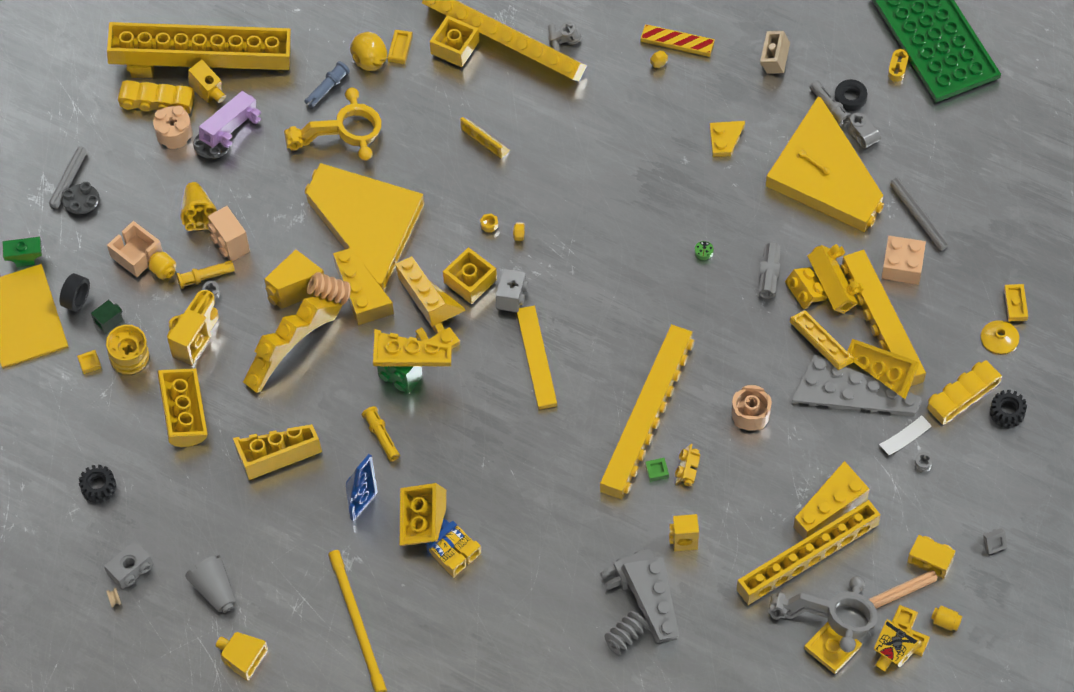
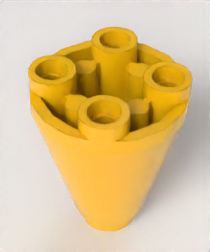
M197 182L188 183L184 190L180 214L182 224L187 231L209 230L207 226L209 224L208 216L216 212L217 209Z

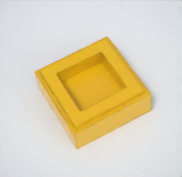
M96 350L77 356L83 374L102 368Z

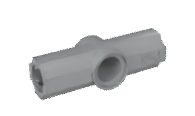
M775 242L765 244L763 261H761L759 295L765 299L775 297L776 283L779 279L781 246Z

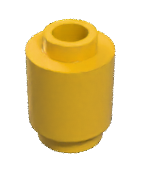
M942 605L939 608L935 607L931 619L934 620L933 624L949 631H957L963 616L959 615V612Z

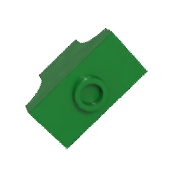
M40 236L2 241L4 261L14 262L17 268L35 265V259L42 256Z

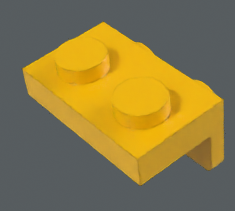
M810 267L793 269L785 280L786 285L803 309H807L812 302L826 301L828 298L820 281Z

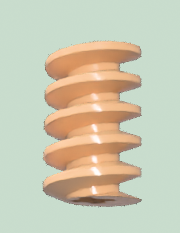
M316 272L308 283L307 293L310 295L314 291L315 297L319 295L321 299L327 297L328 301H332L334 298V303H339L341 300V305H344L349 299L351 287L347 281Z

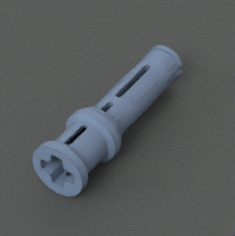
M338 61L336 67L331 72H327L326 79L304 100L306 104L310 102L307 106L313 108L333 86L339 85L340 80L350 73L349 68L343 62Z

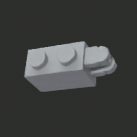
M651 548L646 550L640 549L631 556H623L614 562V566L601 571L600 576L605 579L616 575L615 578L605 583L606 588L611 589L621 585L623 591L630 589L625 574L621 570L624 563L652 559L655 556Z

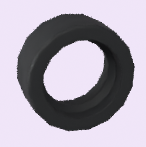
M75 273L69 275L60 292V305L75 312L80 310L89 294V279Z

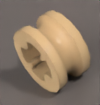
M116 588L113 591H106L112 608L115 604L122 605Z

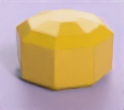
M657 51L650 58V63L654 68H660L668 61V55L664 51Z
M492 213L484 214L480 219L481 229L487 233L495 232L499 227L497 216Z
M516 222L513 227V238L515 241H523L525 224L523 222Z

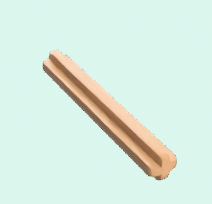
M931 570L869 600L877 609L936 582L938 577L935 571Z

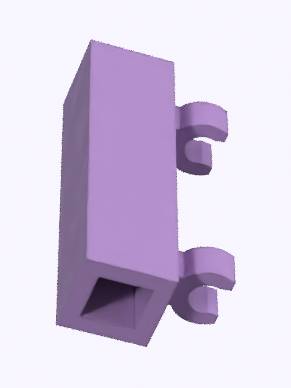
M241 91L199 126V139L212 148L219 142L228 148L232 145V142L229 141L232 138L231 132L248 118L254 124L261 120L258 117L261 111L256 109V99Z

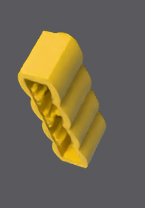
M126 80L122 81L118 102L120 107L124 109L138 108L142 111L182 106L190 114L195 94L194 89L188 86L157 85L150 82L139 83Z
M987 360L982 363L977 362L972 367V371L962 373L956 382L947 384L943 388V392L935 393L928 399L927 409L942 425L952 420L957 414L963 412L972 403L978 401L1001 383L1002 375Z

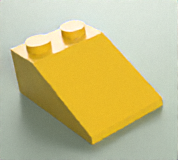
M437 483L400 488V546L436 542L438 540L446 511L445 488Z

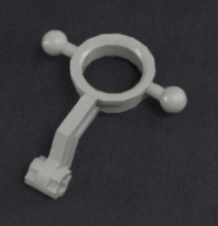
M860 576L850 579L849 586L852 592L838 593L832 597L831 601L805 593H799L790 599L784 593L772 594L768 610L772 618L777 620L780 618L793 619L804 612L828 618L831 628L837 634L843 636L839 645L844 652L853 651L856 646L854 639L867 635L874 628L878 620L874 604L860 594V591L865 587V581ZM843 605L854 607L865 615L867 624L861 627L849 626L838 618L835 608Z

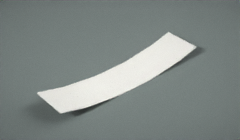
M921 415L905 429L879 445L888 455H891L918 438L932 426Z

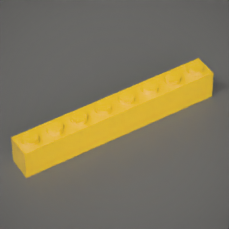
M865 250L843 256L840 267L843 274L847 276L848 283L850 284L855 280L857 284L861 283L864 288L855 297L858 305H861L863 308L865 320L871 324L873 336H877L879 340V348L919 362L920 364L911 386L923 383L926 372Z

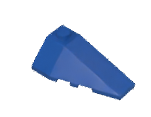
M370 454L365 457L352 476L346 481L350 519L353 521L378 493L373 459Z

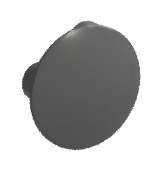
M199 134L193 141L194 150L206 158L221 157L230 148V146L228 148L224 147L221 142L212 148L199 139Z
M82 182L81 184L64 189L62 202L69 212L84 214L92 211L98 205L100 197L98 191L89 182Z

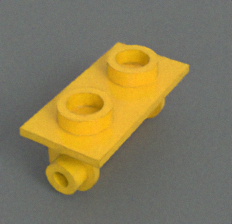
M693 444L682 449L679 454L680 465L675 471V477H677L675 485L682 481L685 486L690 487L695 482L697 470L690 467H698L701 454L698 449H692Z

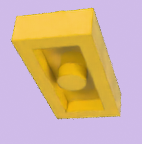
M1024 284L1005 285L1004 294L1008 321H1027L1028 310Z

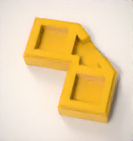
M899 605L892 622L922 642L921 646L914 652V654L922 657L930 637L912 630L918 612Z

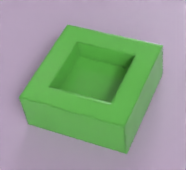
M665 458L645 461L650 482L669 478Z

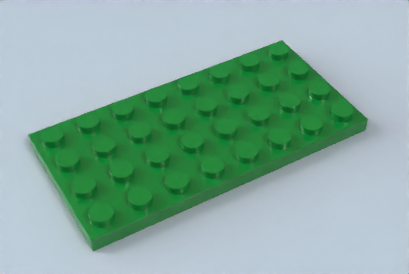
M872 0L901 48L908 53V59L935 102L1001 78V73L954 0Z

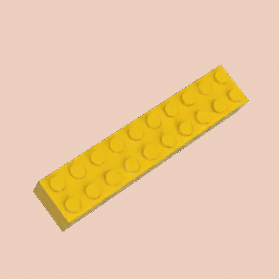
M109 22L108 64L193 67L202 59L210 68L290 70L291 28Z

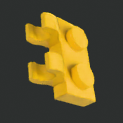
M442 323L431 326L436 335L430 339L422 327L415 331L418 341L426 342L428 340L451 345L452 349L460 345V340L450 327L444 329Z

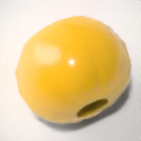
M369 31L359 33L350 44L353 60L365 71L380 69L387 59L386 46L375 33Z

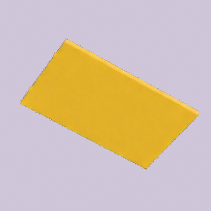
M42 264L1 276L0 363L2 369L69 348Z

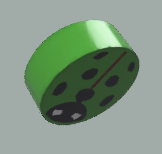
M707 241L698 242L695 246V256L700 260L710 259L713 256V245Z

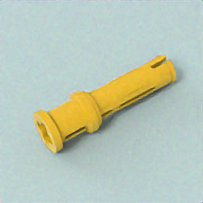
M232 260L199 270L193 268L191 271L183 274L176 273L182 290L185 286L199 285L203 280L235 272Z
M372 406L364 410L361 415L369 424L370 432L376 435L388 460L393 462L399 459L400 453L385 429V421L380 418L378 408Z

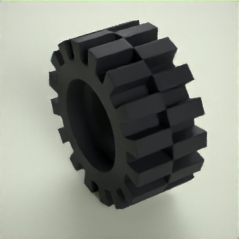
M1004 390L1000 394L997 393L993 397L990 407V416H993L992 420H997V425L999 426L1003 423L1005 428L1007 424L1009 428H1013L1014 424L1018 426L1020 422L1022 423L1026 414V400H1022L1023 396L1021 394L1017 396L1016 391L1013 394L1011 390H1007V393ZM1010 404L1015 407L1016 411L1008 414L1001 410V406Z
M98 464V468H96L95 465H91V470L87 467L86 473H81L82 477H79V487L86 500L89 499L90 502L96 500L97 503H100V499H103V502L107 501V496L110 499L112 497L111 493H115L116 481L114 475L106 466L103 468L102 465ZM95 479H103L105 481L104 486L99 489L91 488L90 484Z

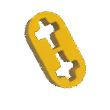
M897 49L892 54L888 77L894 82L901 81L905 75L909 55L903 49ZM899 57H902L901 62H897ZM896 68L899 69L898 74H894Z

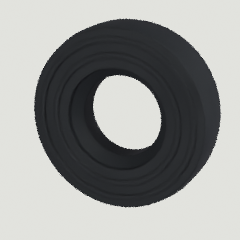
M853 79L844 80L835 89V101L842 103L845 110H858L867 101V89L860 81ZM848 90H853L857 92L858 97L854 100H849L844 96V93Z

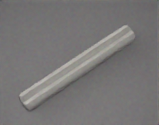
M77 147L49 201L50 207L57 209L60 206L63 191L71 185L87 154L86 148Z

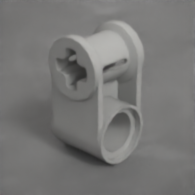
M856 112L851 115L848 132L863 149L881 139L878 129L870 123L864 114Z

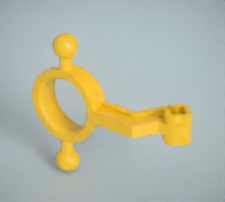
M351 87L345 92V97L350 101V104L340 109L336 120L310 121L301 130L296 128V126H291L284 130L286 145L291 151H295L309 145L317 136L339 134L340 138L352 146H360L358 156L366 161L372 157V150L367 145L378 136L381 130V118L372 107L358 104L359 91ZM350 116H361L368 119L374 129L368 135L357 136L345 129L343 121Z

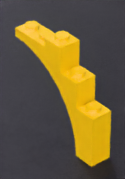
M320 296L304 298L297 313L283 317L275 333L261 336L254 351L257 354L243 383L256 393L261 392L275 368L299 341L319 326L336 319L342 307L341 303H334V298L332 301H328L327 297L321 299Z

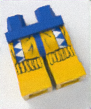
M443 519L438 540L425 543L427 552L453 578L466 568V563L469 565L481 554V545L477 541H473L454 521L449 523L445 519Z

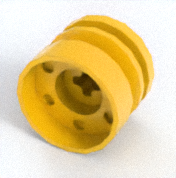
M121 325L109 333L106 347L111 366L117 372L127 375L143 370L149 361V349L144 332L134 325Z

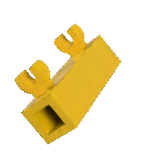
M838 244L833 245L831 248L823 245L817 246L807 255L833 309L845 314L858 304L855 294L862 292L864 288L861 283L857 284L855 280L849 284L836 260V258L846 253L842 246L840 248Z

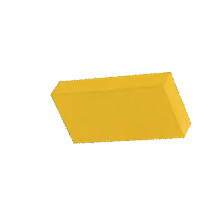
M395 29L387 57L388 62L406 63L413 32Z

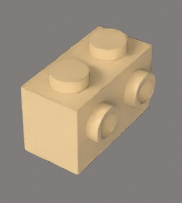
M767 31L760 63L767 74L784 73L790 47V41L784 31Z

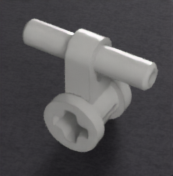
M565 22L558 32H556L554 24L548 25L549 43L552 45V48L559 52V44L567 42L569 45H575L581 40V34L576 30L573 22Z

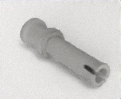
M818 80L813 81L810 84L811 86H809L810 90L817 97L822 98L833 117L838 121V125L840 127L846 126L850 122L851 114L844 110L842 103L834 100Z

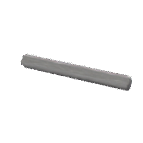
M899 178L891 180L890 186L938 249L941 251L946 249L948 242Z

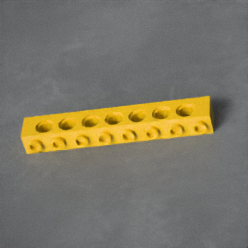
M867 500L738 579L737 592L747 605L752 604L877 527L881 514L870 500Z

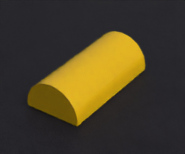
M196 368L158 370L169 443L177 447H190L203 442L208 434Z

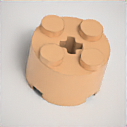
M170 106L156 111L153 125L158 142L169 149L185 146L187 141L191 139L193 131L189 115L182 106Z
M747 385L742 387L741 390L734 394L732 400L731 414L735 425L745 430L763 429L770 419L771 397L759 386Z

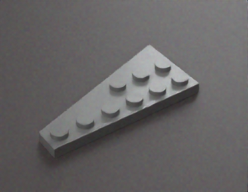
M814 355L792 399V404L805 403L809 404V406L824 405L835 409L855 411L864 409L875 413L883 411L894 415L915 416L922 397L908 392L906 399H904L878 379L847 367L838 370L827 359Z

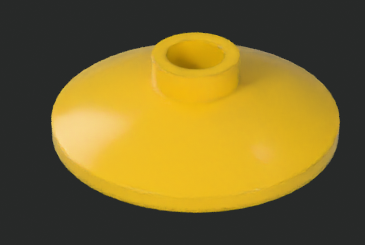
M996 320L984 326L981 332V342L988 351L994 354H1008L1018 346L1019 333L1012 324Z

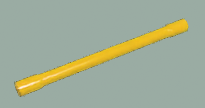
M333 550L329 552L328 556L349 611L371 676L370 680L374 691L387 692L357 607L340 551Z

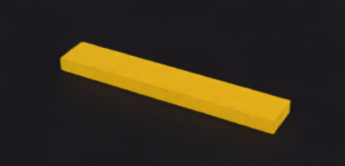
M535 305L519 308V311L516 313L538 410L557 407L556 395Z

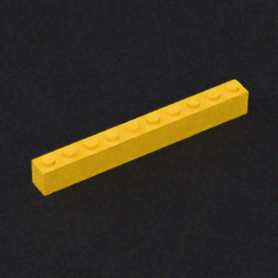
M458 0L422 1V4L446 16L448 15L479 28L480 33L573 80L580 81L587 65Z
M671 324L600 482L601 493L621 500L625 493H629L632 485L630 481L638 473L639 467L637 465L645 457L646 450L644 449L652 441L653 434L651 433L653 429L658 428L660 413L665 412L667 406L666 399L672 396L674 381L678 382L680 378L681 365L685 366L688 358L686 354L694 346L695 340L692 339L693 331Z

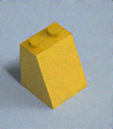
M295 249L264 279L269 302L283 309L303 301L304 298L313 297L314 291L310 295L307 293L308 283L316 272L324 275L323 269Z

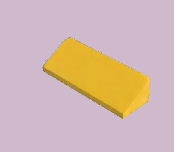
M464 117L460 118L461 130L502 159L510 151V149L472 121Z

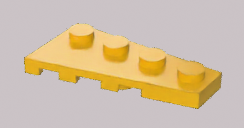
M374 329L373 366H451V345L428 340L426 342L418 341L414 337L404 338L395 333L386 334L381 333V330Z
M852 339L847 352L854 358L853 362L899 396L906 399L920 363Z

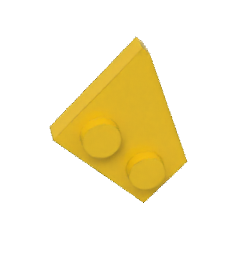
M745 121L710 123L713 157L732 155L734 147L739 141L740 134L745 128Z

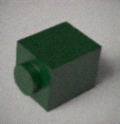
M107 300L91 312L93 322L105 334L123 322L122 309L118 304H113L110 300Z

